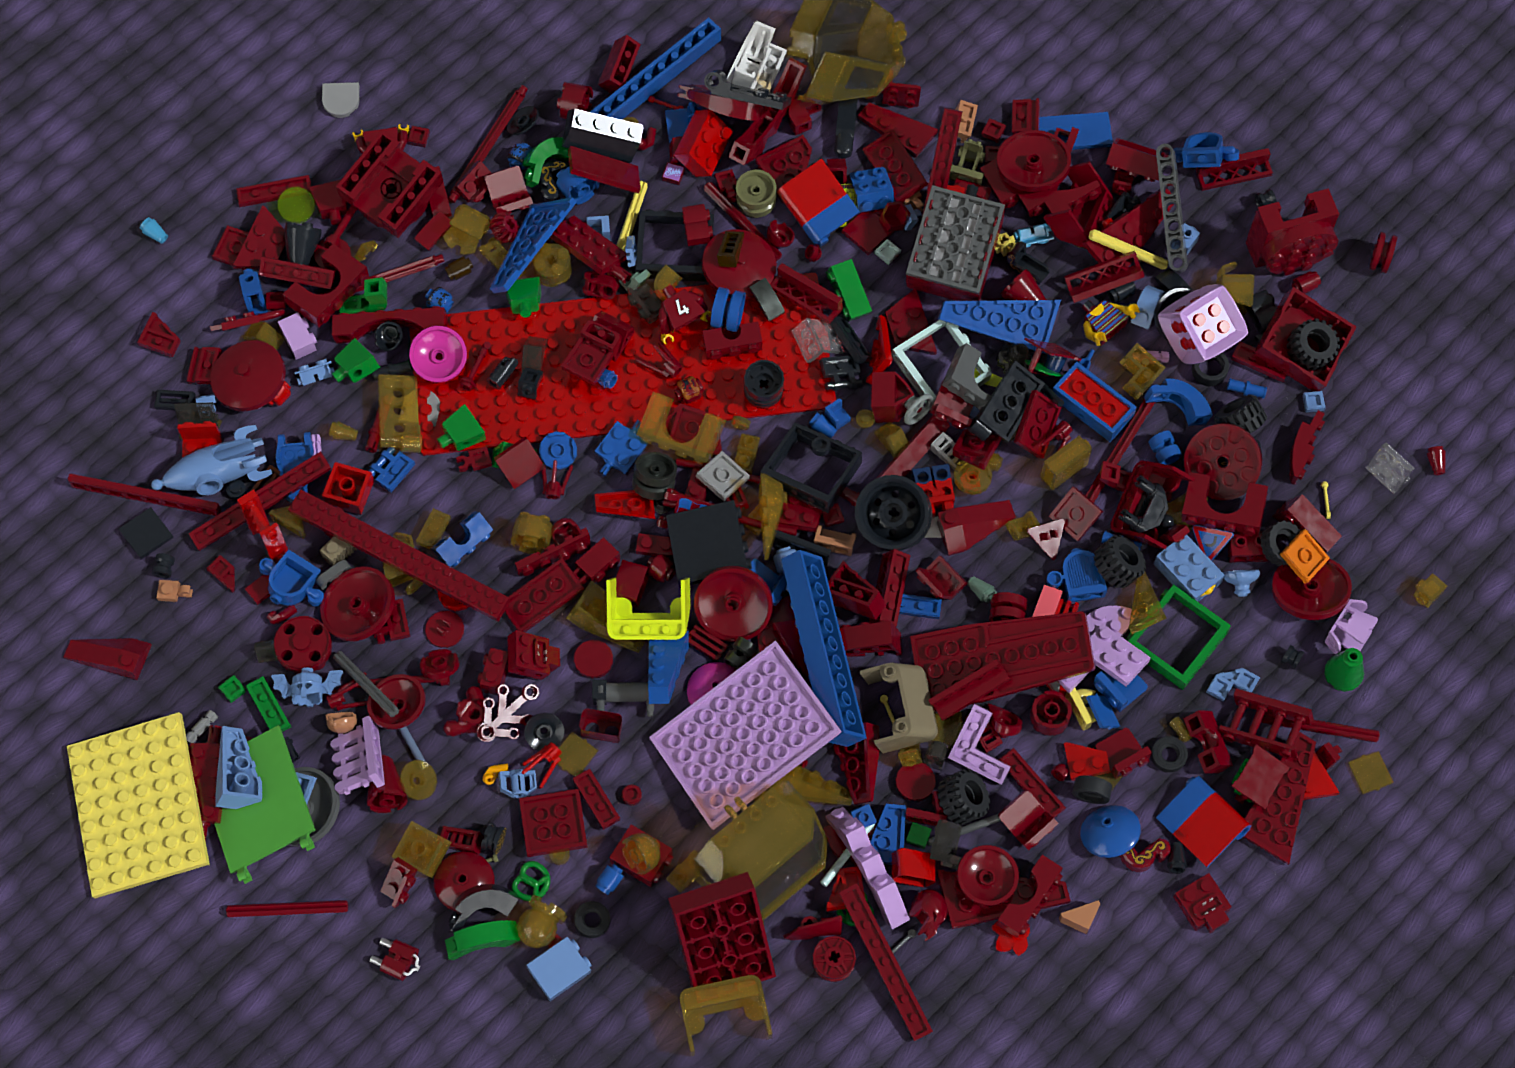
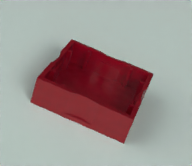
M1293 287L1284 294L1253 354L1281 372L1286 373L1289 377L1313 392L1321 391L1327 386L1337 366L1339 356L1347 347L1357 326L1338 314L1325 309L1317 301ZM1309 319H1319V322L1324 320L1326 325L1330 324L1333 326L1331 328L1333 331L1336 330V337H1339L1340 340L1337 344L1340 345V348L1337 350V356L1322 368L1313 371L1311 369L1305 370L1304 366L1300 367L1296 361L1293 362L1291 360L1293 358L1292 355H1288L1290 349L1287 348L1289 343L1287 339L1291 335L1290 333L1303 322ZM1307 337L1310 348L1319 352V346L1316 341Z

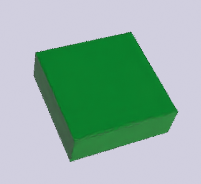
M235 675L218 687L230 703L247 691Z
M913 822L906 843L925 849L932 829Z

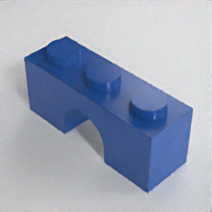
M474 511L460 523L465 531V537L462 542L456 544L451 537L444 536L430 548L442 563L449 567H455L461 562V557L472 553L476 549L475 545L480 541H486L490 537L489 533L493 529L480 512Z

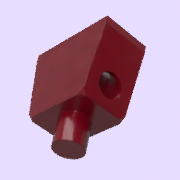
M341 180L310 187L312 198L321 218L324 220L330 218L332 225L340 224L341 216L345 215L348 211L347 201L339 196L336 188Z

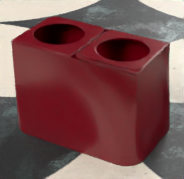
M622 560L616 576L617 597L627 598L632 606L638 607L649 579V575L646 574L648 573V567Z
M585 709L582 712L579 725L581 736L583 738L619 743L623 725L622 716L618 713ZM589 723H596L599 726V732L585 731V728ZM609 726H615L619 730V735L605 734V730Z

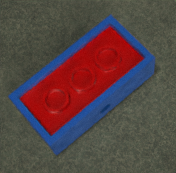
M1078 362L1053 387V391L1064 401V408L1109 442L1134 417L1137 408Z

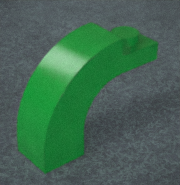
M562 137L547 139L535 146L527 154L522 165L528 168L525 173L526 186L532 188L539 184L542 166L546 159L552 158L564 162L569 161V148L561 147Z
M383 277L364 280V294L349 297L340 308V313L354 314L360 311L368 313L385 310L387 307V283Z
M493 921L456 931L454 936L445 940L449 960H456L475 950L488 947L510 946L520 941L516 921Z

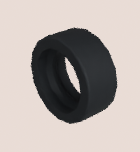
M1224 353L1211 358L1217 361L1222 368L1221 372L1216 376L1204 374L1200 370V363L1193 364L1192 374L1196 381L1205 386H1216L1222 383L1229 369V361Z
M1078 776L1075 778L1072 794L1077 799L1088 803L1106 804L1110 800L1112 784L1094 776Z

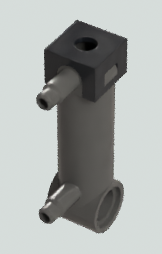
M592 680L593 705H597V710L605 711L607 702H646L647 716H653L654 704H649L648 682Z

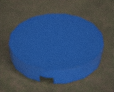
M564 432L549 433L540 443L539 456L541 461L551 469L553 468V461L557 460V470L568 468L574 462L577 456V446L573 438Z

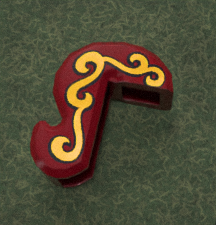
M1159 838L1140 853H1137L1133 847L1125 854L1120 855V859L1131 871L1144 872L1152 866L1155 858H1158V862H1163L1168 857L1171 849L1170 844L1167 840Z

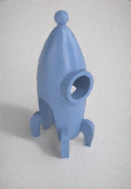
M256 425L237 429L234 434L235 440L211 445L184 456L165 473L162 480H153L151 487L154 490H160L162 486H166L176 490L197 491L201 495H213L222 489L223 484L246 474L250 480L259 481L273 473L271 469L261 472L257 471L260 464L267 462L265 455L256 457L255 454L245 456L254 452L255 447L264 444L262 438L253 440L246 438L247 434L258 430Z

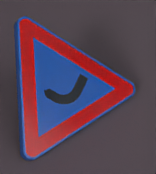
M1193 525L1192 527L1198 547L1211 561L1234 536L1232 532L1209 529L1199 525Z

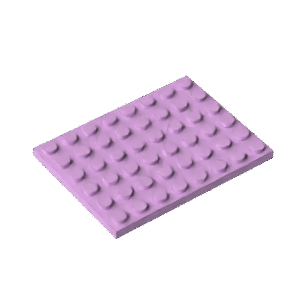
M774 641L649 738L708 825L714 830L842 731L780 645Z

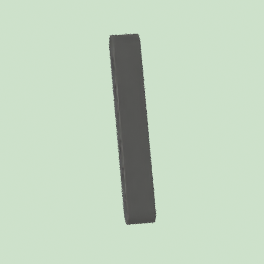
M1161 144L1156 150L1168 262L1174 272L1182 273L1187 269L1188 262L1176 155L1169 144ZM1170 150L1168 157H1161L1162 151ZM1166 168H1172V173L1169 176L1163 175ZM1168 186H1174L1175 189L1172 194L1165 193ZM1175 204L1177 206L1176 210L1169 213L1167 211L1168 206ZM1176 222L1179 224L1176 231H1170L1169 228L1172 223ZM1180 241L1181 246L1176 250L1172 249V243ZM1177 259L1183 261L1182 266L1179 268L1174 267V262Z

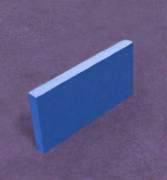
M1108 112L1039 118L1040 131L1055 134L1056 128L1071 132L1072 127L1079 129L1072 150L1112 147L1113 139ZM1058 134V137L1066 143L1068 137Z

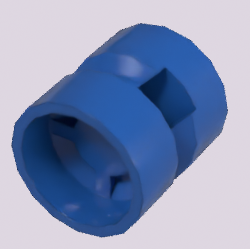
M1170 431L1160 432L1148 441L1152 451L1156 453L1155 457L1160 464L1170 465L1182 457L1178 445L1174 444L1175 439Z

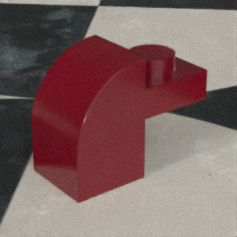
M819 96L807 98L804 102L797 97L791 102L788 121L795 136L812 129L810 115L821 111L822 101Z

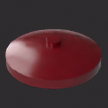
M1027 130L1016 133L1001 144L997 153V169L1002 179L1010 186L1023 191L1039 192L1051 189L1059 185L1070 171L1071 154L1069 148L1059 137L1045 131Z
M741 229L727 230L744 232V238L737 267H720L717 254L726 231L717 234L709 241L702 256V270L707 282L716 291L719 287L729 289L730 298L735 290L745 292V299L754 298L749 290L750 286L764 278L771 284L774 279L777 265L772 248L763 238L755 233Z
M248 340L237 343L225 350L213 366L211 372L213 393L224 406L235 411H251L261 408L273 400L281 390L286 375L285 363L279 352L266 342Z
M1329 559L1308 583L1304 584L1288 564L1279 566L1272 580V593L1277 604L1287 613L1302 619L1321 620L1332 617L1345 608L1351 597L1352 583L1350 576L1339 563L1332 559Z
M724 566L711 571L702 579L695 593L694 609L698 621L707 632L721 640L735 642L739 636L748 640L764 630L772 614L773 599L768 585L758 574L740 566Z
M356 567L342 573L329 585L324 593L320 608L324 626L332 635L344 641H359L372 636L385 625L393 611L395 602L393 586L383 573L371 567Z

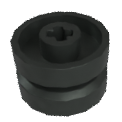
M648 452L640 455L634 467L632 479L634 491L641 497L650 500L665 499L664 495L667 489H674L677 464L671 457L659 452Z

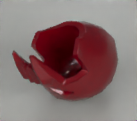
M931 889L920 891L913 899L909 915L916 917L922 924L918 935L924 933L927 936L924 941L937 934V929L944 922L948 913L947 903L940 893Z

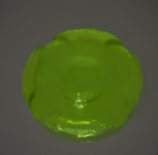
M291 187L280 195L278 210L281 217L286 221L301 224L311 218L315 210V201L311 193L306 189Z

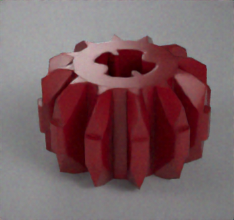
M508 211L499 212L489 221V229L492 230L491 235L495 236V240H499L501 244L514 241L520 229L517 221L514 219V215H510Z

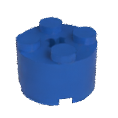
M570 166L557 173L556 185L565 198L573 197L577 205L588 201L594 195L595 187L599 188L600 182L571 174Z

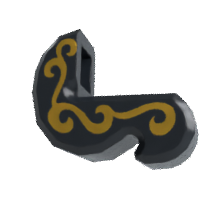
M553 160L543 164L539 186L544 203L561 200L555 179H558L557 173L560 170L569 167L566 162Z
M1017 242L1007 253L1008 264L1018 274L1027 269L1032 274L1037 285L1041 284L1050 273L1049 268L1026 253L1025 242Z

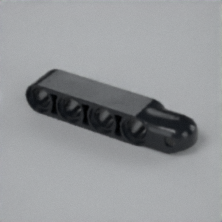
M844 77L841 79L834 154L841 159L849 158L853 152L860 79Z

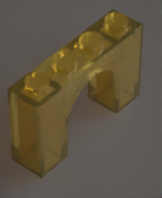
M653 392L636 435L641 436L640 440L651 444L652 441L658 443V447L669 451V448L676 450L675 454L686 458L687 455L693 457V461L698 464L704 465V463H709L713 457L726 420L713 414L705 413L697 435L689 442H678L669 435L666 428V419L674 399L661 393Z

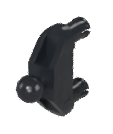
M1140 475L1136 479L1139 483L1135 482L1134 485L1146 492L1144 502L1137 516L1130 513L1127 509H1123L1119 513L1123 517L1118 515V519L1129 525L1131 531L1138 533L1159 525L1163 529H1170L1174 525V519L1171 515L1166 514L1168 505L1164 488L1160 484L1152 483Z

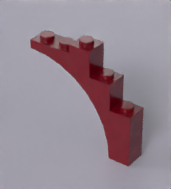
M793 58L788 59L773 93L784 92L788 97H792L791 102L796 99V93L807 65ZM765 106L762 119L754 121L748 130L734 141L729 158L742 165H746L760 156L768 138L777 133L782 118L789 114V106L783 110Z
M996 159L980 168L981 173H984L983 178L992 189L998 202L1005 204L1006 209L1015 206L1020 201L1030 218L1039 216L1045 209H1047L1049 214L1069 209L1072 212L1073 209L1076 210L1082 207L1085 202L1095 200L1102 193L1101 186L1097 180L1070 190L1023 191L1010 186L1002 179L997 169Z

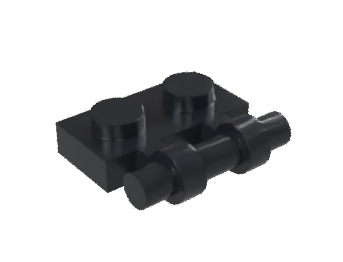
M851 355L820 359L819 363L823 378H831V382L825 383L826 390L839 391L841 388L851 390L856 389V387H862V379H855V375H859L861 372L859 364L855 362ZM846 376L847 380L840 381L839 377Z

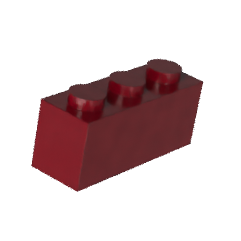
M628 35L615 40L598 86L610 94H613L622 87L628 79L641 44Z

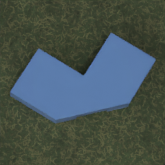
M1244 668L1227 673H1219L1215 675L1206 693L1224 702L1232 686L1252 693L1260 677Z

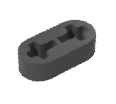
M342 560L322 573L317 578L316 583L322 590H326L339 575L352 569V567L346 560Z

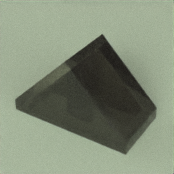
M531 336L527 338L523 347L522 372L525 367L541 371L547 339Z

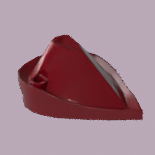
M987 704V710L993 713L990 723L1001 738L1014 736L1021 732L1022 720L1020 717L998 706Z

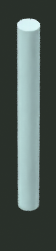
M872 824L865 828L867 834L871 831L875 824ZM847 848L820 881L824 887H827L851 856Z

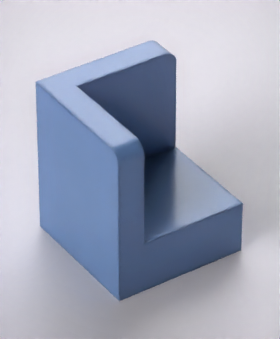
M609 215L586 218L587 225L610 240Z

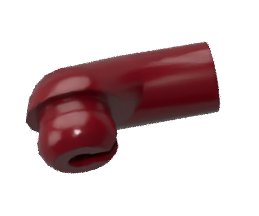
M650 127L647 129L646 138H641L639 150H646L654 145L655 128Z
M290 605L278 614L276 611H271L267 615V619L270 620L271 624H278L296 614L297 609L294 605Z

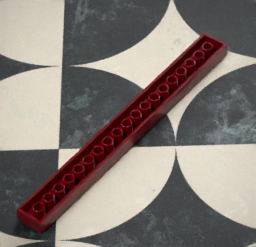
M301 489L288 508L290 514L499 622L511 602L509 597Z

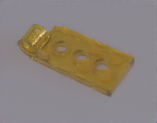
M379 374L380 447L400 448L401 452L420 453L422 449V435L420 434L418 420L417 376ZM398 390L402 392L403 397H395L393 392ZM401 408L404 414L397 415L394 409ZM400 425L404 428V431L397 432L394 426Z

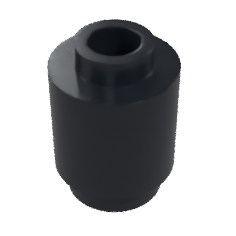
M1132 281L1108 290L1107 295L1112 303H1119L1134 295L1136 286Z

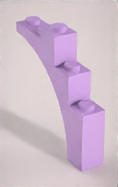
M844 807L835 809L826 815L828 823L838 834L865 878L884 921L891 929L909 921L910 918L896 883L886 872L880 854L871 845L864 825L856 817L853 818Z

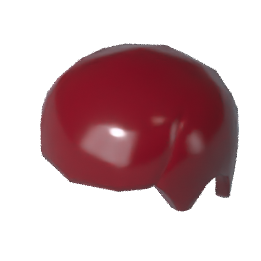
M777 220L770 222L767 229V238L773 246L784 248L790 246L794 241L795 234L791 228L786 226L785 222L777 224Z
M567 517L557 520L550 530L551 538L556 545L562 544L565 541L564 538L570 535L576 537L581 534L577 523Z

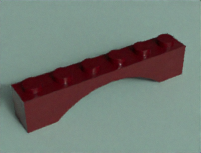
M439 306L425 309L416 307L411 310H377L376 312L368 313L360 311L354 314L339 313L338 315H332V337L336 344L350 343L354 338L358 340L367 333L377 330V327L386 321L396 322L399 326L413 328L421 332L433 326L447 327L448 315L445 308Z

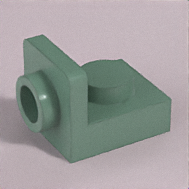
M647 270L641 273L636 272L635 274L630 271L629 273L632 274L630 280L626 281L625 284L619 280V283L631 295L642 287L651 274Z

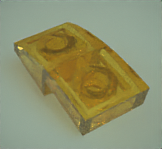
M742 433L734 462L745 472L752 474L760 437Z
M694 849L682 864H678L666 880L681 893L710 863Z

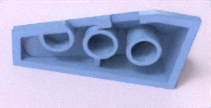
M222 726L216 782V807L238 809L262 801V781L256 773L255 762L251 759L249 754L250 748L243 729Z

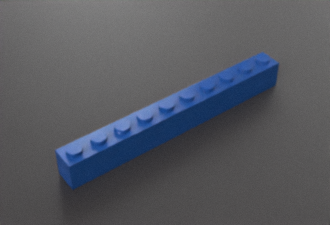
M708 17L590 112L622 120L720 42L721 28Z

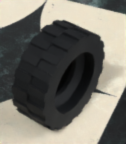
M1289 521L1277 522L1266 527L1260 538V545L1266 559L1278 566L1287 565L1276 545V537L1279 534H1283L1290 544L1301 530Z

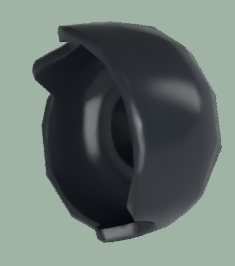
M386 321L381 323L377 330H375V344L381 350L390 351L396 349L402 343L403 331L396 322Z

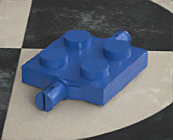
M637 420L631 429L618 421L614 424L595 450V453L603 458L605 462L599 471L601 474L603 473L606 476L611 468L618 469L625 475L648 445V442L638 435V431L644 425L642 422Z

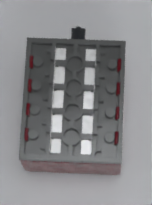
M968 184L965 194L932 185L907 268L906 286L955 301H980L1003 224L1005 204L976 197L979 187L974 184Z

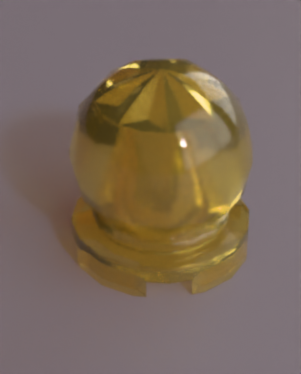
M533 895L529 901L532 909L525 911L520 916L517 932L518 937L526 946L542 948L549 945L555 939L557 923L564 924L567 916L558 906L550 903L548 906L541 902L542 897Z

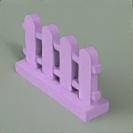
M370 716L362 718L363 727L359 725L354 731L347 734H338V737L330 743L333 750H340L332 756V761L336 765H341L333 771V775L338 780L342 779V781L335 785V790L338 794L345 793V795H348L353 789L369 786L370 782H374L377 788L385 785L379 729Z

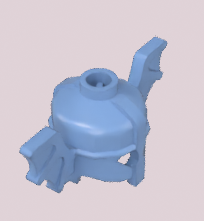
M308 667L302 668L301 673L293 676L291 685L288 684L284 674L272 675L271 677L274 681L273 688L282 693L283 699L292 696L294 705L313 707L314 704L319 705L322 703V694L331 696L333 689L341 685L340 678L343 671H330L323 683L322 677L314 673L313 668Z

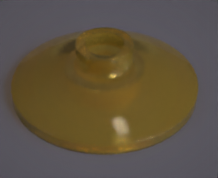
M414 760L407 763L402 769L400 782L407 796L415 800H423L434 793L437 777L430 764L422 760Z

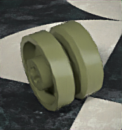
M756 169L747 171L740 176L736 184V202L743 214L758 218L766 216L774 209L777 187L773 177L763 170Z

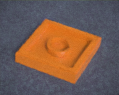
M1306 529L1301 530L1280 553L1281 557L1304 584L1308 583L1330 559Z

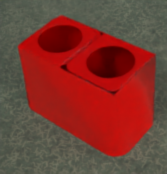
M900 848L892 853V879L898 883L924 887L925 879V888L934 884L935 854L907 848Z

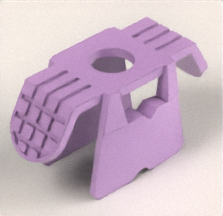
M1350 599L1325 640V643L1333 653H1339L1341 645L1346 649L1356 648L1361 651L1370 637L1378 618L1364 613L1367 610V603L1365 601ZM1346 613L1352 614L1349 620L1344 619Z

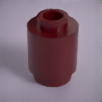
M1316 271L1304 273L1293 279L1292 288L1295 287L1306 294L1318 288V285L1321 284L1320 276Z

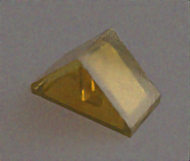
M267 322L251 324L243 335V338L247 341H263L273 346L277 351L285 341V338Z
M891 422L874 431L876 437L893 458L908 443L902 428Z
M290 506L270 511L269 514L272 521L277 522V524L303 539L306 537L303 520L290 514L288 511Z

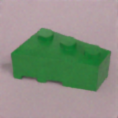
M852 259L831 266L827 270L826 276L834 293L842 298L843 309L841 311L844 318H847L849 322L870 314L872 309Z

